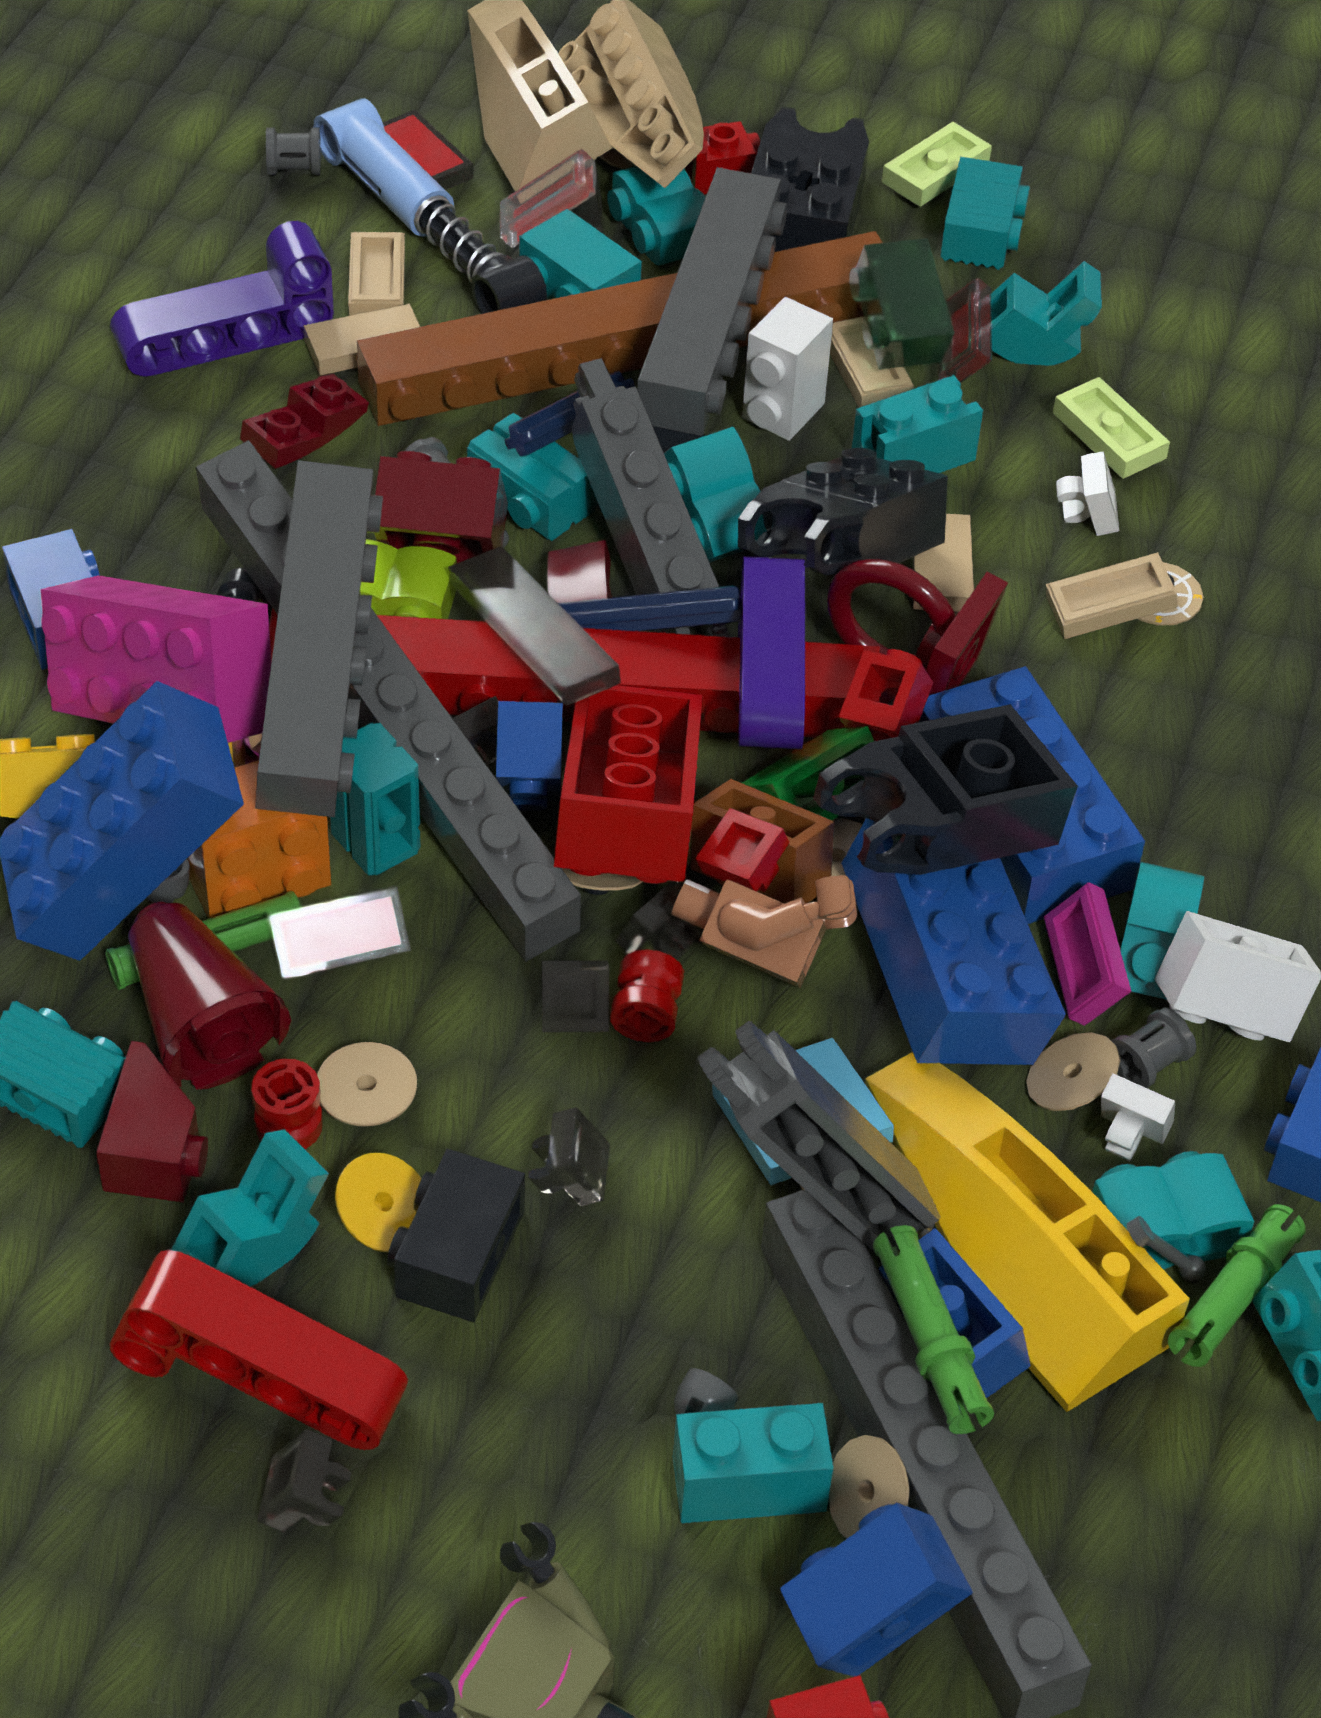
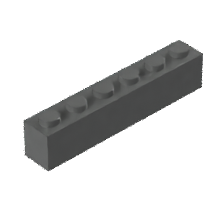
M717 167L638 378L637 391L652 426L703 436L710 415H720L726 393V381L723 380V377L732 378L735 373L739 354V344L736 343V340L745 341L747 338L752 309L748 305H758L764 280V272H761V269L770 270L775 252L776 238L772 236H781L784 230L788 205L787 203L779 202L781 179Z
M298 460L257 772L255 809L335 817L337 792L351 793L355 754L342 752L344 737L357 739L361 700L349 699L348 694L350 684L360 686L363 684L366 647L354 646L355 633L368 634L372 596L361 595L360 588L361 582L374 583L378 545L366 544L367 532L379 533L383 496L371 495L373 469Z

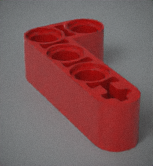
M172 1250L161 1251L156 1255L110 1342V1350L113 1356L121 1364L134 1372L154 1378L163 1377L169 1372L177 1357L345 1445L362 1450H370L379 1446L408 1385V1378L405 1372L388 1358L202 1261L182 1252Z

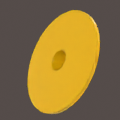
M368 1153L357 1157L343 1169L337 1181L335 1200L341 1221L349 1233L363 1245L376 1251L389 1252L397 1229L400 1226L409 1228L417 1212L414 1211V1200L421 1177L409 1164L393 1155Z

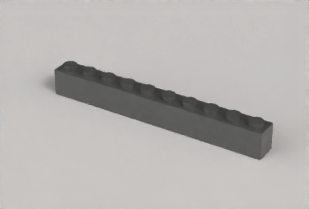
M248 440L196 466L201 504L205 514L278 614L293 500ZM371 608L368 634L355 633L354 646L366 647L362 686L350 684L348 694L349 699L361 700L358 728L361 729L370 723H381L395 738L397 747H403L416 761L419 773L420 815L521 957L527 962L580 931L581 894L562 868L554 867V857Z

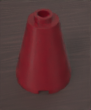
M157 902L147 906L136 916L135 923L129 931L128 940L162 1064L173 1080L181 1088V1080H191L196 1090L209 1089L231 1082L256 1068L265 1060L259 1050L272 1037L280 1045L287 1036L292 1020L282 998L184 904Z

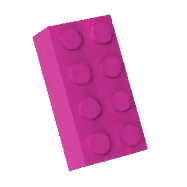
M99 575L41 589L43 611L41 622L45 634L48 664L47 686L51 696L52 711L115 723L131 703L136 702L156 681H159L219 707L228 743L263 733L272 664L268 604Z

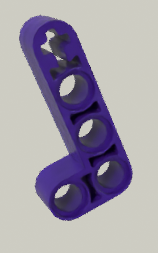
M288 221L277 226L270 233L266 242L267 271L140 300L122 306L113 315L110 329L128 369L140 376H153L301 340L304 339V325L332 320L334 313L332 269L312 229L306 223L300 221Z
M743 557L740 592L742 598V617L738 621V638H740L739 747L802 750L805 722L804 559Z

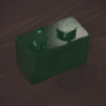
M928 238L864 245L856 268H852L850 271L849 283L853 300L861 302L864 313L862 323L864 343L867 349L874 350L878 369L941 363L954 336V330Z

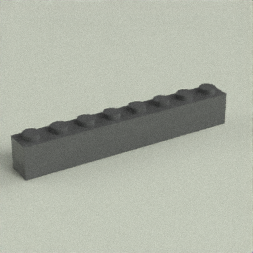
M806 1190L766 1202L761 1250L857 1436L870 1435L883 1438L896 1449L906 1468L909 1484L908 1507L934 1517L973 1591L970 1596L948 1612L1003 1718H1050L1078 1707L1092 1665L967 1433L954 1434L950 1432L946 1422L947 1418L932 1382L923 1379L916 1365L915 1359L919 1351L907 1322L864 1243Z

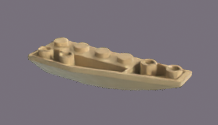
M484 0L467 10L484 138L520 201L535 193L546 190L555 181L579 167L589 165L598 156L612 149L588 100L522 0Z
M612 0L609 4L601 6L593 15L590 25L574 41L566 43L558 54L588 100L611 146L666 188L703 150L704 133L702 118L695 95L671 44L659 24L630 0Z

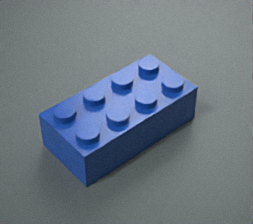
M1026 666L928 696L919 722L1011 704L1078 785L1059 845L1000 858L1028 924L1044 919L1046 914L1088 882L1104 889L1106 898L1134 889L1145 840Z
M156 681L136 702L131 703L124 710L122 716L95 743L90 744L84 750L81 757L55 783L50 784L44 790L41 797L16 822L10 824L4 830L0 837V858L16 939L80 961L244 805L219 707Z
M866 818L841 864L845 875L853 882L856 904L917 1063L1034 1065L1066 1013L1001 859H992L922 875L876 872L864 867L857 858L863 847V831L876 823ZM891 836L879 845L876 854L886 852L891 848L893 842Z

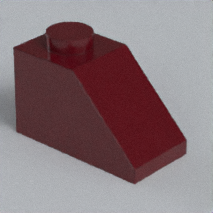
M131 1041L97 1149L102 1188L105 1192L184 1203L191 1177L201 1178L204 1173L208 1155V1138L206 1136H199L195 1106L148 1046L143 1042Z

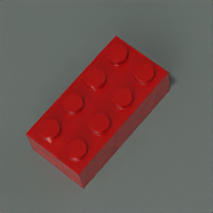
M579 681L560 799L554 867L570 869L574 873L584 876H597L602 873L634 876L643 882L653 884L664 883L668 880L685 881L694 807L703 695Z

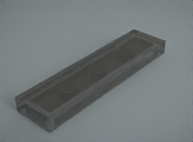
M502 546L448 567L451 585L566 706L621 683L619 665Z

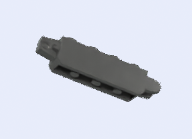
M602 358L581 363L578 366L579 371L575 374L574 378L580 398L575 399L573 402L576 412L572 425L573 441L635 594L643 595L719 587L636 386L625 389L624 386L616 388ZM725 623L700 626L703 635L729 637ZM689 627L652 630L658 633L690 634Z
M748 1021L735 1032L739 1045L743 1050L737 1057L729 1061L712 1047L698 1056L699 1064L707 1078L728 1099L737 1122L749 1139L874 1253L873 1242L883 1232L887 1235L891 1247L896 1246L898 1248L890 1228L901 1225L912 1226L916 1229L919 1239L934 1229V1224L939 1221L941 1216L918 1169L775 1030L766 1035L752 1021Z

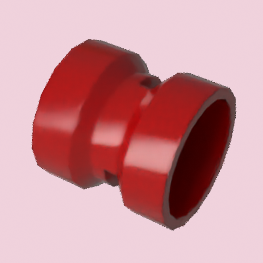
M648 949L634 951L623 958L620 963L617 983L620 991L613 999L610 1022L615 1030L625 1037L643 1042L661 1041L668 1038L674 1032L678 1013V1006L675 1001L681 995L684 981V969L679 961L661 951Z
M278 1059L267 1063L257 1071L252 1080L251 1089L252 1103L255 1108V1131L259 1141H262L265 1133L285 1129L304 1149H307L317 1141L322 1132L321 1090L317 1073L307 1063L296 1059Z

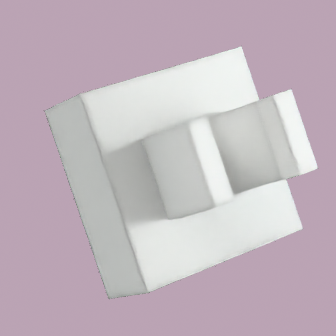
M1104 451L1081 456L1083 478L1079 476H1066L1056 481L1057 498L1059 502H1063L1065 523H1079L1091 515L1097 536L1118 532L1116 491Z
M1112 1073L1101 1095V1117L1112 1121L1105 1140L1108 1141L1105 1150L1131 1161L1142 1136L1163 1144L1174 1122L1175 1101Z

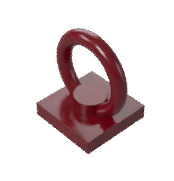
M859 560L842 568L832 579L827 592V609L832 626L844 644L880 646V653L886 655L889 648L878 643L868 635L856 620L851 608V595L853 591L864 584H883L893 587L915 600L932 621L916 655H914L922 661L924 669L934 682L929 695L961 686L980 657L1008 582L987 571L956 615L943 593L932 582L915 570L889 560Z

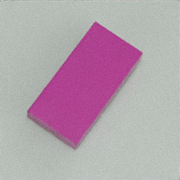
M1089 882L1044 916L1068 1017L1084 1026L1131 992L1105 891Z

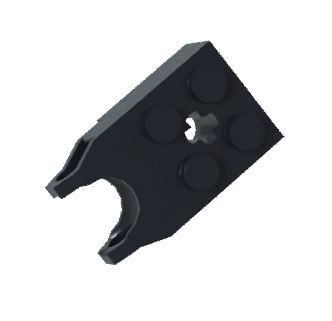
M783 106L765 125L751 174L781 179L779 202L787 203L788 208L782 235L772 236L776 238L775 252L853 235L865 183L869 138L865 130L866 119L854 117L848 120L845 126L838 131L817 133L800 125L796 119V108Z
M846 449L842 451L841 457L828 462L811 463L806 466V471L765 487L749 502L738 518V547L748 554L759 557H771L781 554L807 555L804 566L824 575L837 574L848 564L859 560L882 559L896 563L903 562L945 543L948 475L925 470V465L919 461L897 460L892 462L877 458V453L871 449ZM763 514V523L767 531L763 532L755 540V526L759 517Z
M1009 704L901 726L898 737L870 742L819 774L813 799L820 808L843 817L857 816L876 822L863 831V847L857 858L864 867L876 872L922 875L1059 845L1078 785L1012 705ZM852 775L864 777V781H859L841 794L832 796L834 788L846 777ZM891 836L893 840L891 848L886 852L876 854L879 845Z

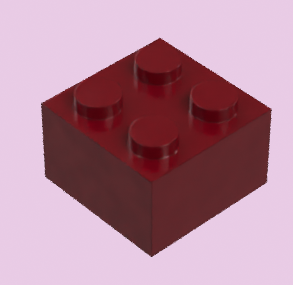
M415 451L398 452L396 458L380 456L375 495L383 496L380 531L379 533H374L376 540L393 546L396 549L410 546L436 548L456 556L457 566L500 570L508 507L500 468H491L492 464L490 462L473 457L456 459V464L433 462L431 456Z

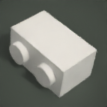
M784 297L749 332L743 419L790 441L825 404L833 318Z
M1186 911L1155 980L1170 1003V1009L1178 1013L1185 1020L1203 1024L1207 1019L1228 1024L1233 1031L1252 1040L1261 1041L1265 1036H1269L1290 1043L1321 980V971L1302 945Z

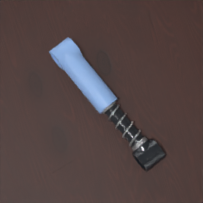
M362 98L316 116L313 127H320L321 153L325 159L333 166L344 163L415 235L427 236L433 245L440 247L442 254L447 259L453 260L455 267L460 272L467 274L469 281L472 283V294L476 306L481 314L547 300L545 281L534 261L526 255L511 259L507 255L497 253L496 247L493 244H484L482 242V233L478 230L471 231L468 228L469 220L466 217L458 218L455 215L453 197L384 130L381 117L369 100ZM431 235H432L438 242H435V241L432 239ZM444 248H445L452 256L448 255V254L445 252ZM458 262H459L465 269H462V268L459 266Z

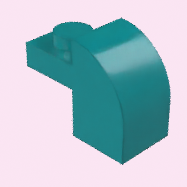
M1083 261L1048 294L1013 273L986 298L987 348L1003 358L1018 364L1052 366L1075 357L1081 352V326L1089 325L1102 308L1101 272Z
M1140 862L1120 950L1131 992L1166 999L1155 977L1186 911L1198 913L1204 876Z
M285 1129L265 1133L238 1188L198 1196L171 1250L192 1256L248 1286L258 1284L293 1259L318 1228L320 1223L309 1211L329 1173Z

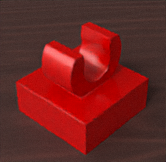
M729 808L695 859L702 872L725 882L730 880L756 892L758 890L766 892L780 870L777 861L790 842L783 828Z

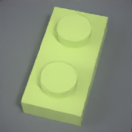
M951 122L883 166L882 183L921 207L954 185L960 156L990 161L992 145L955 122Z
M1100 377L1055 397L1053 414L1095 453L1104 451L1108 466L1122 479L1167 459L1170 441Z

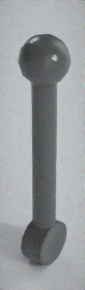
M1141 1216L1134 1218L1126 1224L1128 1232L1139 1247L1142 1248L1148 1245L1175 1264L1184 1280L1197 1282L1204 1277L1206 1265L1202 1258L1196 1255L1186 1256L1152 1232L1147 1222Z

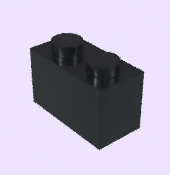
M446 1149L436 1172L427 1171L423 1175L414 1200V1211L417 1212L409 1228L400 1226L397 1229L389 1248L387 1265L395 1270L396 1298L475 1323L524 1215L525 1173Z

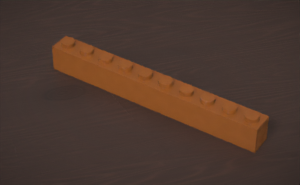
M876 231L774 252L770 270L761 269V272H764V280L758 305H748V307H751L752 313L747 338L745 341L736 340V343L739 344V347L748 346L749 332L784 297L833 318V323L870 315L881 317L895 314L901 271ZM678 273L357 340L359 385L366 400L369 402V407L377 425L381 426L574 384L575 374L579 371L578 366L581 363L602 358L609 374L618 371L624 373L642 369Z

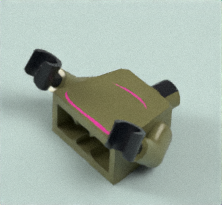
M530 1522L520 1526L523 1535L532 1544V1556L530 1559L523 1554L522 1549L514 1541L502 1544L500 1560L503 1566L517 1573L528 1571L532 1577L529 1586L519 1580L517 1581L451 1682L444 1675L436 1672L425 1673L410 1681L414 1689L421 1691L428 1701V1710L418 1701L409 1700L399 1705V1718H638L634 1713L607 1699L613 1685L615 1658L610 1651V1641L587 1599L562 1564L558 1562L550 1563L555 1555L556 1542L553 1533L546 1525L539 1522Z

